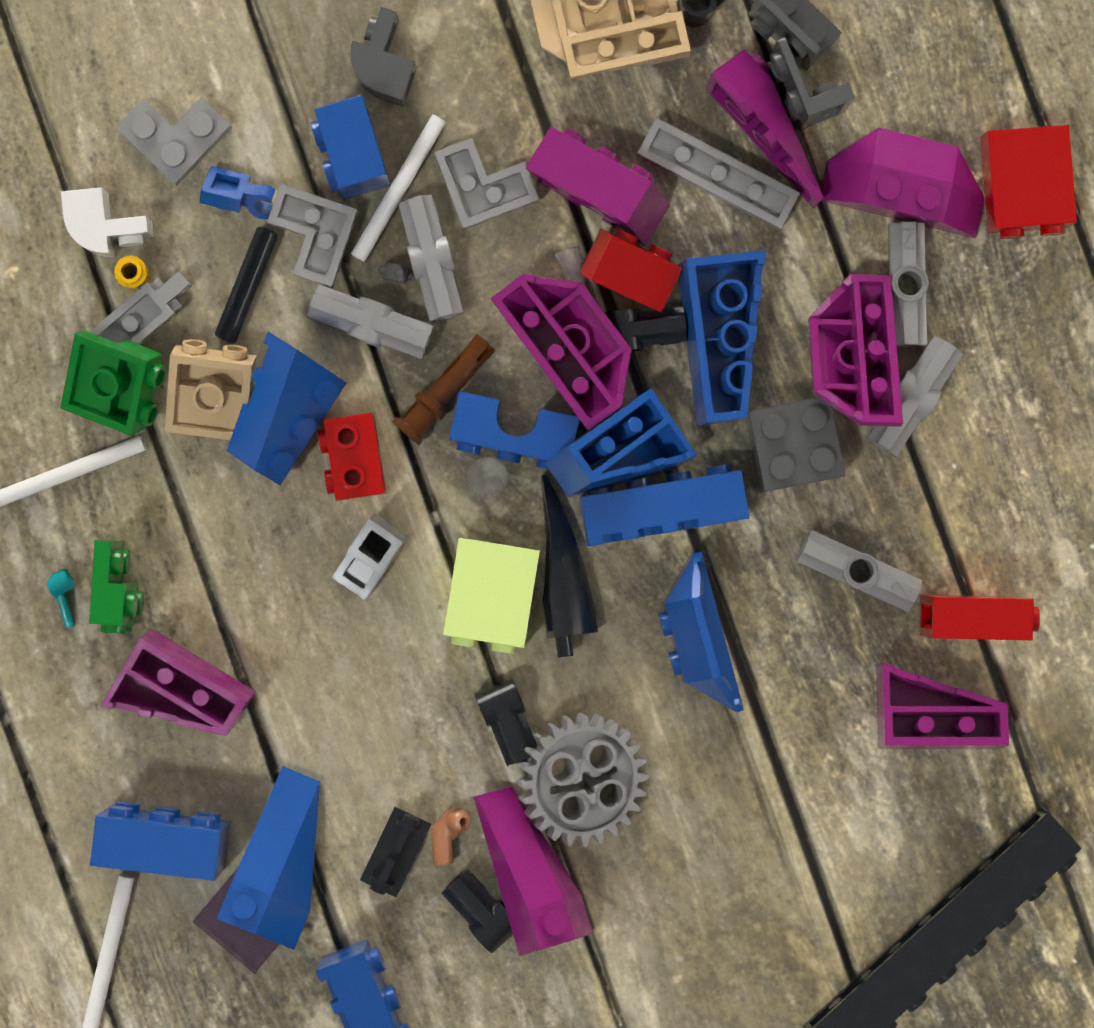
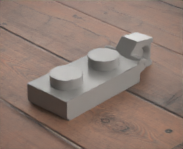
M180 271L165 284L160 278L155 279L151 283L147 282L94 327L90 333L116 343L128 340L141 345L177 314L176 312L183 306L178 298L191 288L193 284Z

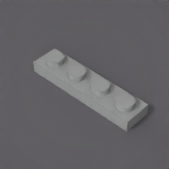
M657 117L636 155L779 231L782 229L800 192Z

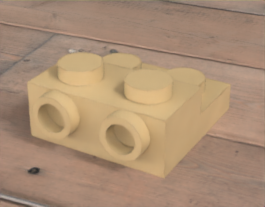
M194 339L184 340L182 346L176 345L170 354L164 432L231 440L243 403L249 404L254 389V381L251 378L256 367L257 355L247 354L248 349L240 345H226L223 347V351L207 349L206 342Z

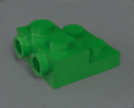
M84 330L75 333L60 409L130 436L150 427L158 414V404L153 403L155 389L161 387L166 376V367L160 365L163 353L128 340L116 343Z
M94 540L89 624H100V632L125 634L126 632H132L133 623H136V616H142L144 592L138 591V582L122 581L123 574L129 573L131 560L130 550L124 549L125 541Z

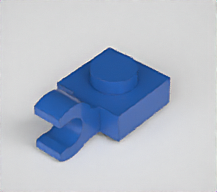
M211 166L201 188L199 203L238 213L241 207L245 206L256 218L268 219L273 205L265 204L261 201L271 203L275 189L268 185L250 184V175Z

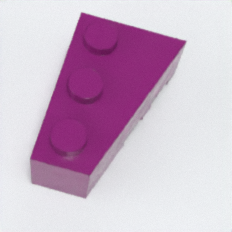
M151 628L137 641L100 707L127 710L138 713V716L146 718L156 717L176 722V725L227 736L238 723L256 691Z

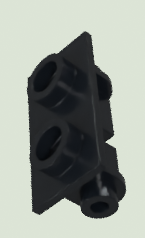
M394 807L360 881L371 885L370 889L381 895L387 893L397 897L431 823Z

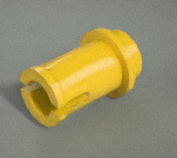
M125 256L115 266V278L123 287L139 289L140 285L143 286L150 280V272L144 261L136 256ZM134 266L137 268V275L129 279V274Z

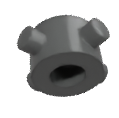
M385 263V266H379L378 273L383 274L382 279L406 284L407 280H413L414 274L409 272V267Z

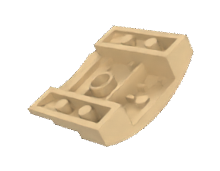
M530 0L541 49L566 62L570 79L606 71L612 72L648 63L654 65L690 56L691 49L682 11L678 12L676 0Z

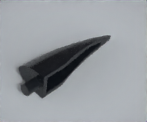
M542 475L541 487L546 533L545 577L542 601L547 639L555 638L558 658L574 656L571 636L597 633L598 626L586 569L575 535L547 475Z

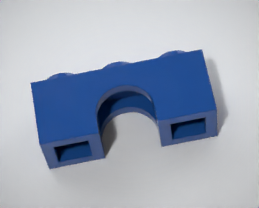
M459 391L449 437L450 441L458 442L456 450L480 455L481 448L497 451L496 459L520 464L521 456L536 459L537 468L549 470L545 462L575 441L579 418L576 416L540 409L534 429L524 436L514 437L503 432L498 425L497 414L500 400Z

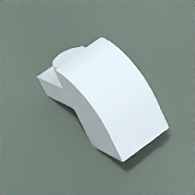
M102 187L61 191L63 218L69 234L79 245L96 255L115 257L114 241H118L119 246L129 247L144 244L143 238L154 237L152 220L147 216L111 219L109 193Z

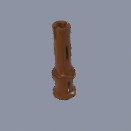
M476 334L427 392L425 390L418 391L415 395L416 401L401 418L395 417L392 423L419 446L423 442L422 436L437 419L442 420L446 416L447 410L445 407L467 384L484 362L496 352L495 349Z

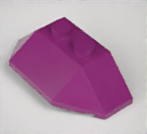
M883 128L876 129L827 161L820 188L824 197L823 202L905 222L924 223L925 227L971 238L976 237L985 197L959 147Z
M522 274L490 298L588 431L622 407L632 349L583 283Z
M850 274L842 282L841 286L808 319L813 394L860 426L901 427L903 415L891 275Z

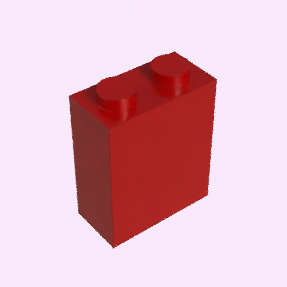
M1069 124L991 130L980 137L988 234L1000 233V239H1016L1025 237L1024 231L1040 230V236H1056L1065 234V228L1077 223Z
M920 595L921 636L933 639L1033 641V632H1038L1040 611L1038 607H1034V599Z

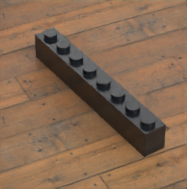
M1039 808L802 1027L896 1028L897 1022L895 1020L906 1010L912 1012L920 1007L927 999L926 992L935 983L938 982L941 985L948 981L957 971L955 965L966 955L969 957L974 956L986 945L987 939L985 937L996 927L1003 929L1009 925L1017 916L1015 910L1026 900L1031 902L1038 898L1046 890L1047 884L1045 882L1056 872L1062 874L1070 869L1077 861L1075 855L1082 848L1049 812Z

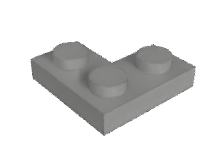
M200 97L174 126L143 99L116 129L178 186L232 129V126Z
M473 138L434 152L463 230L539 202L531 176L525 169V162L487 176Z
M280 184L267 223L305 236L293 272L294 276L331 288L334 287L358 210Z

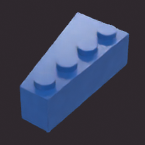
M766 250L688 258L678 264V266L682 267L678 279L681 303L686 320V343L697 426L736 422L747 418L753 370V347L757 336L758 326H756L758 304L761 301L762 269L765 265Z
M726 464L706 468L707 476L691 478L690 471L666 475L667 483L651 485L650 478L626 482L627 489L611 492L609 486L589 491L587 496L579 498L587 546H594L608 542L750 519L742 471H731V465Z

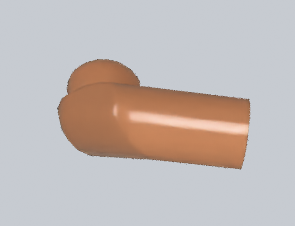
M460 808L447 810L432 825L431 840L434 865L454 863L452 841L471 825L470 815Z

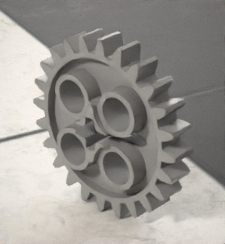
M579 712L574 724L569 717L564 715L561 719L562 728L559 729L549 722L547 723L549 736L545 738L540 734H534L539 744L537 749L525 747L524 751L532 758L530 762L518 764V767L527 772V776L517 779L516 783L528 789V791L518 796V799L524 804H531L525 810V815L530 819L537 818L534 826L541 832L548 828L547 836L552 840L556 841L561 835L562 841L571 846L576 837L578 843L587 847L590 835H592L594 840L601 844L604 841L603 831L607 830L614 836H617V822L621 821L628 826L631 824L626 815L627 811H640V807L633 800L635 797L646 796V792L637 786L638 782L647 780L648 775L638 771L637 768L643 766L647 761L639 755H634L640 749V744L635 741L627 742L631 733L624 728L617 731V722L609 719L604 724L603 717L595 713L589 722L587 715ZM602 745L603 754L601 758L591 763V751L596 746ZM560 758H565L566 765L564 770L560 774L553 776L551 769L554 762ZM613 766H615L614 772L605 774V772L609 771ZM585 772V773H587L589 776H586V777L583 778V777H582V774ZM583 779V785L581 787L576 784L581 782ZM612 783L613 791L611 796L601 801L600 792L602 788ZM556 785L560 786L557 789H555L552 793H550L549 790L551 787ZM575 796L576 803L574 808L570 812L563 814L562 805L564 801L569 797Z

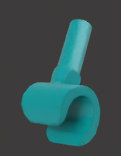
M64 568L51 575L47 582V587L51 595L56 598L57 604H59L66 629L75 626L68 598L65 594L75 588V583L69 571Z

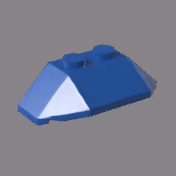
M702 551L694 552L689 556L663 601L665 611L658 613L664 637L671 635L675 651L668 653L674 676L682 674L685 683L735 712L743 711L742 700Z

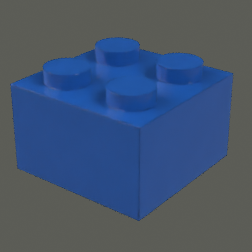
M355 96L314 109L317 121L311 122L310 125L320 152L328 153L329 160L322 162L332 191L339 190L344 200L390 187L389 178L363 96Z

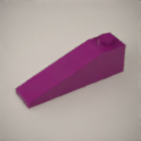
M744 49L711 74L705 90L814 209L824 197L776 87L768 76L771 72L770 68L759 55L754 53L750 56Z
M513 787L473 797L519 956L593 934L580 891L542 832L534 826L535 821L525 815L526 807L518 799V795Z

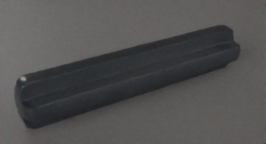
M260 226L256 228L216 328L215 336L226 342L235 343L237 341L277 241V234L268 228Z

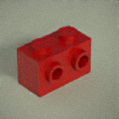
M616 227L613 234L600 228L579 273L595 283L662 312L682 270V267L670 261L673 253L652 243L649 249L646 250L636 245L637 236Z
M374 413L324 419L325 429L318 430V439L321 454H329L331 469L324 470L327 493H335L336 501L387 494Z

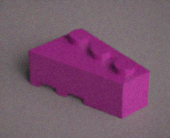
M550 127L525 169L539 183L580 207L582 205L603 217L602 221L613 227L614 224H617L638 237V243L646 246L670 207V204L653 183L655 177L638 165L634 164L631 169L619 163L621 160L619 156L602 146L597 151L586 146L587 140L571 129L566 128L564 133Z
M885 663L876 668L878 749H1001L1009 745L1007 703L961 688H954L922 675L911 674Z

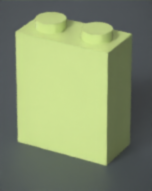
M466 538L458 539L443 635L452 636L451 644L475 647L476 640L492 643V651L515 654L516 647L524 648L540 550Z

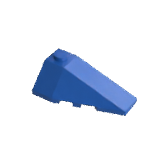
M282 766L216 919L285 947L295 949L311 907L320 781Z

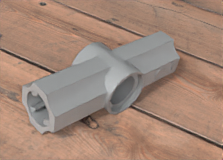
M432 194L413 197L398 203L409 246H407L415 279L420 282L423 293L422 297L430 322L442 321L464 314L453 271H455L447 238L443 236L441 231L440 219Z
M918 222L888 224V260L892 285L897 347L926 346V291L928 290L929 281L925 273V225ZM901 275H909L916 281L917 289L914 295H905L898 288V279Z
M319 284L313 294L306 316L328 327L345 331L347 336L376 347L383 345L421 360L426 352L434 326L426 322L394 312L393 308L365 297L358 299Z
M935 335L932 336L911 370H907L899 379L903 415L902 426H873L866 438L881 450L897 457L918 423H922L938 402L942 394L940 389L953 373L963 353L949 342Z
M810 530L804 539L796 559L797 563L905 612H909L915 603L923 580L875 559L870 554L857 551L813 530ZM861 559L868 565L869 574L864 581L857 583L852 580L849 569L854 561Z

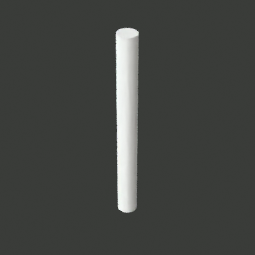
M432 114L351 252V255L360 261H366L397 208L398 203H400L445 126L446 122L438 116Z
M139 435L0 489V507L146 451L144 440Z
M118 875L82 1028H99L135 879L129 875Z

